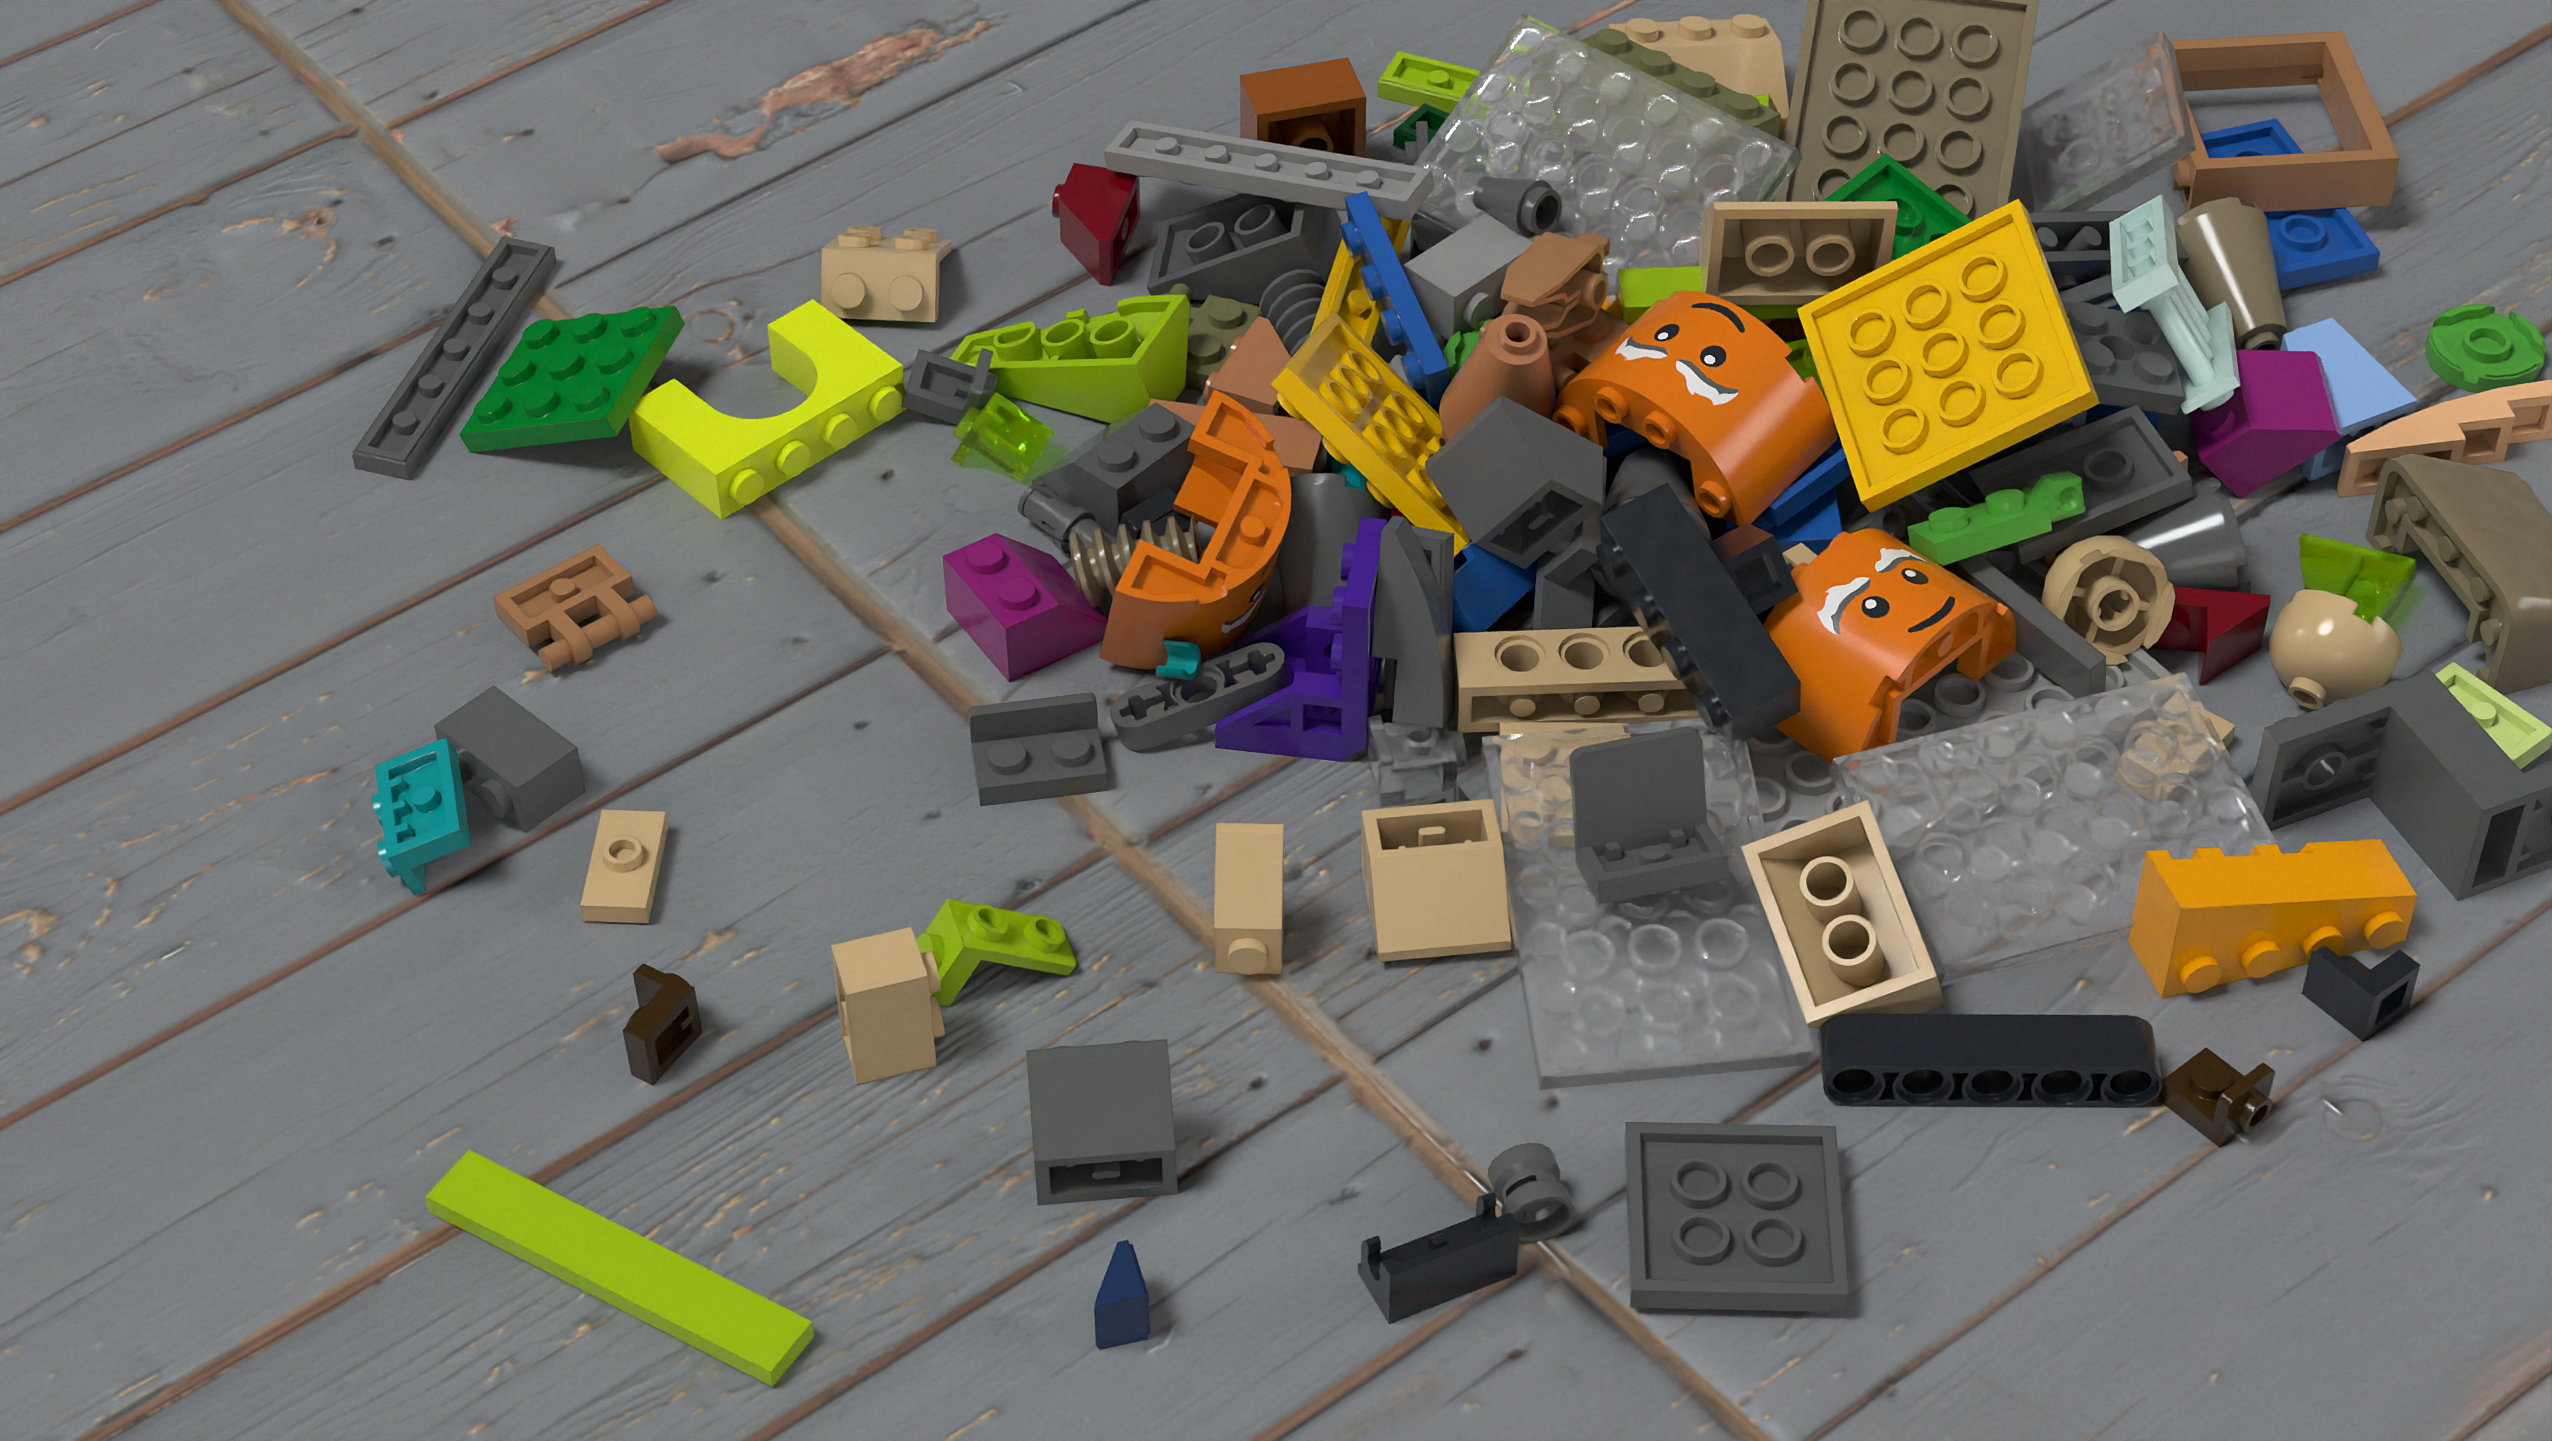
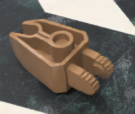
M1546 231L1507 268L1500 298L1509 301V303L1505 306L1502 315L1522 314L1534 319L1542 326L1547 338H1559L1593 324L1608 293V276L1603 270L1604 257H1607V254L1610 252V238L1602 234L1588 232L1576 235V238H1568Z

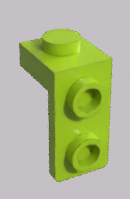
M946 899L926 931L916 939L920 953L932 951L937 965L941 989L938 992L930 993V997L936 996L938 1003L946 1006L951 1005L981 960L1069 976L1077 965L1062 924L1058 920L1044 915H1031L994 908L987 904H973Z

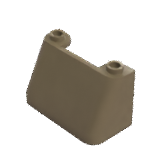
M2408 454L2384 462L2365 536L2380 557L2398 552L2405 554L2421 549L2471 612L2465 636L2470 643L2482 642L2487 661V667L2477 669L2475 677L2503 696L2552 683V515L2534 495L2530 485L2513 472L2417 454Z

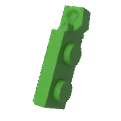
M2070 471L2041 475L2034 487H2024L2022 491L2017 489L1999 490L1987 495L1985 498L1986 502L1965 509L1949 507L1936 510L1929 515V520L1907 527L1910 547L1938 565L1944 566L2052 531L2051 523L2086 512L2081 477Z

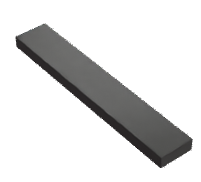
M502 236L353 450L352 457L355 469L410 480L557 263L554 247Z

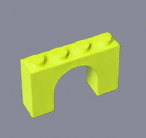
M813 299L767 325L772 370L808 396L796 408L768 418H737L715 410L676 379H672L642 396L628 417L633 450L721 520L907 410L901 407L905 395L903 365Z

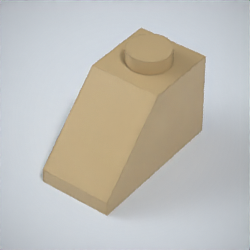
M1216 823L1215 973H1240L1245 975L1282 974L1284 824Z

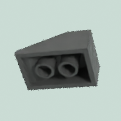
M1238 194L1161 221L1147 290L1151 296L1162 295L1169 292L1175 284L1182 283L1192 290V300H1206L1208 295H1213L1242 303L1259 304L1263 292L1273 280L1284 273L1296 269H1310L1320 274L1327 285L1336 257L1342 220L1337 211L1329 207L1300 202H1285L1281 199L1253 194Z

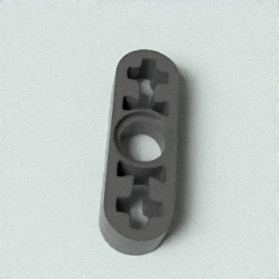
M1266 642L1256 643L1201 663L1198 674L1192 680L1164 677L1122 694L1113 703L1110 709V717L1119 740L1125 747L1133 750H1145L1216 724L1223 718L1292 685L1293 678L1284 652L1279 646ZM1215 690V693L1205 700L1194 703L1187 702L1190 697L1199 692Z

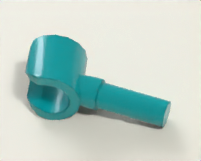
M1163 639L1162 646H1165L1167 649L1168 659L1166 666H1157L1155 674L1167 678L1194 679L1198 674L1201 663V652L1198 645L1191 642Z

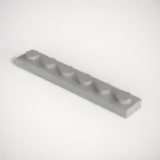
M1130 120L1103 151L1107 170L1129 173L1137 177H1153L1182 182L1190 186L1200 185L1229 190L1237 194L1271 197L1291 203L1300 202L1324 206L1337 211H1347L1345 198L1367 191L1378 216L1390 220L1400 219L1409 221L1434 189L1432 169L1136 120Z

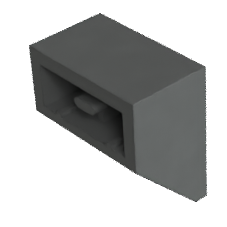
M1503 395L1499 396L1425 461V472L1474 545L1523 569H1526L1602 506L1603 447Z
M1167 1039L1150 1041L1130 1040L1112 1044L1075 1047L1058 1046L1050 1049L1026 1050L1038 1205L1177 1194L1176 1145Z

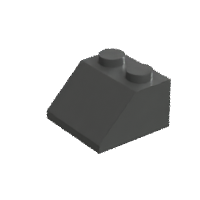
M1158 403L1151 404L1112 422L1034 478L1032 486L1035 487L1036 482H1044L1068 503L1075 507H1085L1094 514L1095 522L1100 527L1117 538L1122 514L1167 487L1178 495L1193 465L1195 454L1187 451L1196 426Z

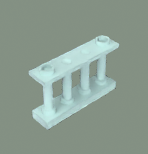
M2160 194L2109 223L2112 294L2124 314L2137 306H2140L2142 310L2149 309L2175 353V360L2185 397L2180 407L2186 415L2199 407L2202 411H2208L2220 406L2234 394L2233 389L2240 386L2231 310L2226 302L2208 311L2203 307L2178 265L2173 212L2163 195Z

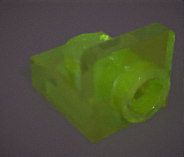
M995 392L982 411L972 405L957 426L953 435L962 442L950 460L961 466L971 450L974 449L1022 481L1055 431Z

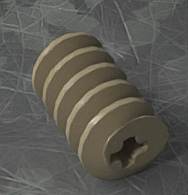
M1193 513L1189 532H1182L1174 516L1167 518L1164 536L1157 535L1150 520L1143 521L1141 540L1196 564L1200 563L1203 552L1197 522ZM1125 524L1119 525L1116 543L1109 544L1101 527L1095 528L1092 545L1087 548L1083 545L1076 531L1070 532V552L1078 591L1081 594L1082 592L1084 593L1091 607H1102L1107 588L1113 598L1115 589L1140 540L1133 539Z

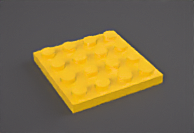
M2019 198L1797 309L1860 500L1870 513L2100 403L2029 213Z
M1332 311L1316 327L1272 381L1271 385L1278 391L1277 399L1292 417L1299 421L1308 420L1323 435L1321 440L1324 447L1337 461L1344 465L1351 463L1368 479L1366 482L1367 488L1382 505L1390 509L1396 507L1413 523L1411 526L1454 533L1455 557L1469 543L1470 537L1425 472V461L1445 445L1440 416L1341 317Z

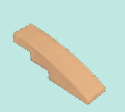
M2552 379L2496 388L2442 402L2394 420L2347 444L2336 488L2339 497L2376 494L2384 462L2392 458L2417 454L2478 465L2503 462L2508 444L2552 439Z

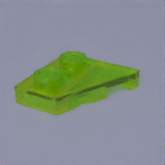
M2302 533L2299 537V562L2303 589L2327 591L2358 603L2359 605L2353 614L2362 618L2370 625H2372L2376 616L2386 623L2389 622L2416 578V559Z

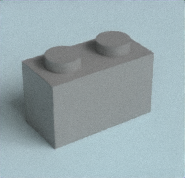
M1484 213L1404 264V272L1430 328L1449 340L1451 336L1460 330L1462 336L1472 331L1473 327L1476 328L1478 322L1491 319L1503 311L1509 301L1500 298L1507 268L1534 242L1489 214Z

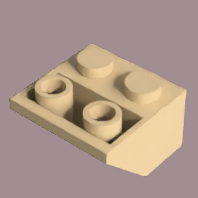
M1493 799L1361 810V868L1378 962L1511 950L1503 844Z

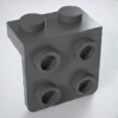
M1685 726L1576 748L1571 753L1569 767L1576 866L1599 905L1610 902L1626 904L1634 902L1645 895L1675 889L1691 891L1703 887L1706 883L1729 879L1728 855L1707 824L1703 740L1695 728Z

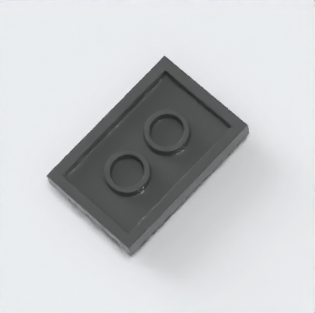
M2138 405L1968 472L1970 489L1979 503L1986 502L1985 498L1987 495L1999 490L2017 489L2022 491L2024 487H2034L2041 475L2070 471L2081 477L2086 512L2051 523L2052 531L2009 544L2008 546L2021 565L2194 496L2192 478Z

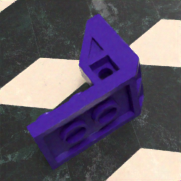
M1361 517L1356 543H1344L1340 577L1341 580L1347 581L1346 587L1335 586L1332 607L1308 605L1235 642L1234 651L1263 642L1279 646L1286 657L1293 682L1292 685L1216 723L1215 748L1342 762L1367 747L1384 658L1372 657L1381 531L1387 525V519Z

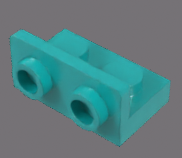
M447 737L375 765L378 793L372 795L371 800L375 815L383 827L384 839L377 843L378 853L387 873L392 878L400 876L413 895L427 890L424 870L425 863L471 845L458 753Z

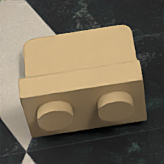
M848 226L847 232L838 233V237L822 248L821 305L838 318L936 322L939 312V262L951 252V240L937 239L938 230L929 228H907L903 230V235L890 237L881 236V227Z

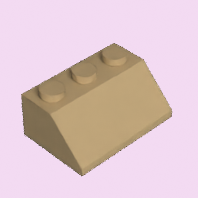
M1739 14L1732 19L1708 20L1699 16H1687L1680 19V21L1655 22L1646 18H1634L1627 21V23L1608 24V29L1622 31L1630 40L1650 50L1664 52L1673 61L1693 71L1707 73L1715 79V82L1733 91L1752 96L1770 94L1785 124L1789 114V103L1782 45L1766 18H1760L1752 14Z
M1897 201L1713 202L1703 212L1698 261L1703 293L1720 297L1735 305H1806L1891 262L1898 214Z
M1868 800L1741 846L1809 1028H1821L1826 1021L1839 1015L1921 1014L1946 1005L1933 964Z

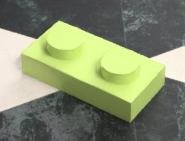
M2452 662L2435 674L2520 770L2550 749L2552 728L2455 662Z

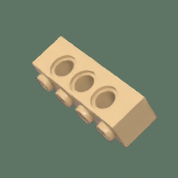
M1640 626L1454 633L1453 635L1454 703L1458 733L1499 731L1500 722L1629 723V727L1705 724L1696 709L1694 697L1683 682L1673 676L1663 656Z

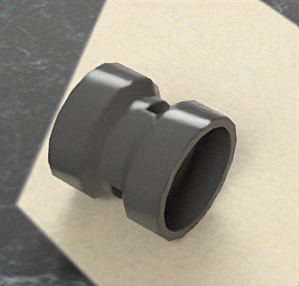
M1539 1143L1515 1145L1493 1159L1488 1167V1179L1497 1199L1504 1202L1501 1215L1510 1212L1518 1223L1520 1242L1534 1243L1550 1239L1560 1234L1570 1225L1574 1218L1575 1208L1565 1186L1558 1183L1560 1180V1168L1555 1155L1549 1147Z

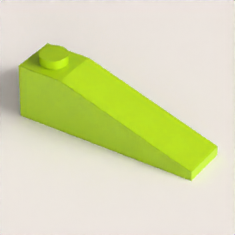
M1186 294L1135 296L1118 300V311L1089 318L1086 309L1083 308L1067 312L1066 320L1042 329H1037L1035 323L1027 321L971 334L964 338L949 359L975 367L982 348L994 351L988 371L998 375L994 393L1112 423L1147 407L1151 398L1175 402L1185 388L1190 302Z

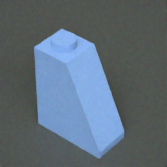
M2332 317L2283 334L2280 351H2314L2321 358L2343 435L2342 439L2300 463L2302 474L2309 481L2341 470L2347 444L2394 420L2415 413L2418 400Z

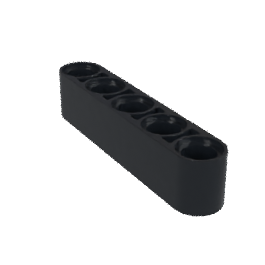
M1845 1014L1829 1019L1821 1026L1818 1032L1824 1094L1830 1101L1844 1106L2130 1108L2142 1106L2153 1101L2159 1096L2163 1088L2153 1027L2147 1020L2138 1016Z

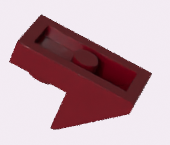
M2173 587L2175 601L2171 620L2159 640L2151 646V648L2198 652V683H2207L2261 649L2270 608V595Z

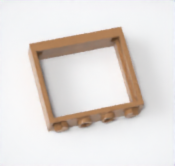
M2343 31L2147 42L2144 64L2137 65L2135 69L2138 78L2137 96L2144 97L2146 101L2148 126L2150 129L2157 130L2160 158L2162 161L2169 162L2173 191H2180L2187 211L2206 202L2226 197H2239L2243 206L2252 207V201L2260 205L2263 212L2391 205L2400 158ZM2316 85L2344 151L2209 158L2183 92Z

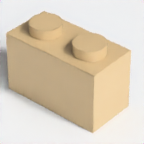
M912 927L831 945L841 1036L856 1084H863L937 1066L934 1038L944 1036L945 1031L936 996L930 997V993L940 991V979L932 951L920 953Z

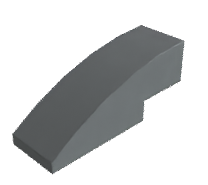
M1393 516L1381 531L1372 657L1397 660L1392 722L1443 728L1454 711L1455 669L1450 628L1440 589L1419 540L1406 517Z

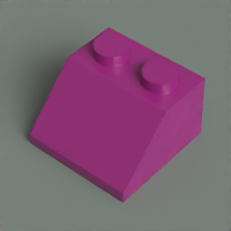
M2236 350L2240 386L2233 389L2234 394L2232 397L2214 409L2202 411L2199 407L2189 413L2200 461L2240 499L2343 438L2321 358L2314 351Z
M995 533L942 556L947 611L1009 683L1103 641L1108 617L1099 607H1091L1084 593L1082 592L1081 594L1078 591L1076 581L1053 555Z

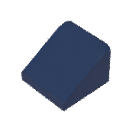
M1128 1240L1117 1242L1095 1301V1340L1098 1349H1107L1147 1340V1334H1150L1149 1294L1133 1244H1129Z

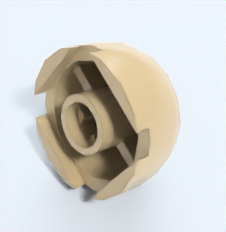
M2098 535L2072 544L2055 559L2046 574L2042 605L2106 656V665H2118L2128 661L2124 655L2134 652L2141 645L2148 649L2159 640L2171 620L2175 593L2173 584L2167 579L2165 567L2148 549L2121 536Z
M2303 589L2296 592L2292 601L2288 599L2280 612L2269 639V657L2278 678L2288 688L2289 696L2298 704L2317 710L2330 705L2336 700L2342 698L2349 699L2384 687L2404 652L2400 638L2388 623L2380 617L2376 616L2372 625H2370L2362 618L2354 615L2353 613L2359 605L2358 603L2327 591Z

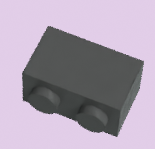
M494 685L434 725L437 741L447 737L458 753L462 785L478 796L493 816L497 818L505 817L525 833L585 792L578 748Z

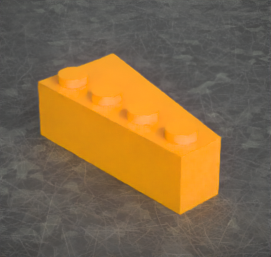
M2381 839L2307 843L2299 853H2282L2277 844L2254 845L2250 855L2225 856L2220 847L2196 848L2192 858L2172 859L2168 850H2150L2145 853L2128 942L2160 997L2164 999L2188 992L2200 993L2213 986L2251 977L2262 978L2275 971L2309 964L2311 953L2322 945L2327 946L2338 956L2371 948H2386L2396 942L2404 941L2407 937L2418 895Z

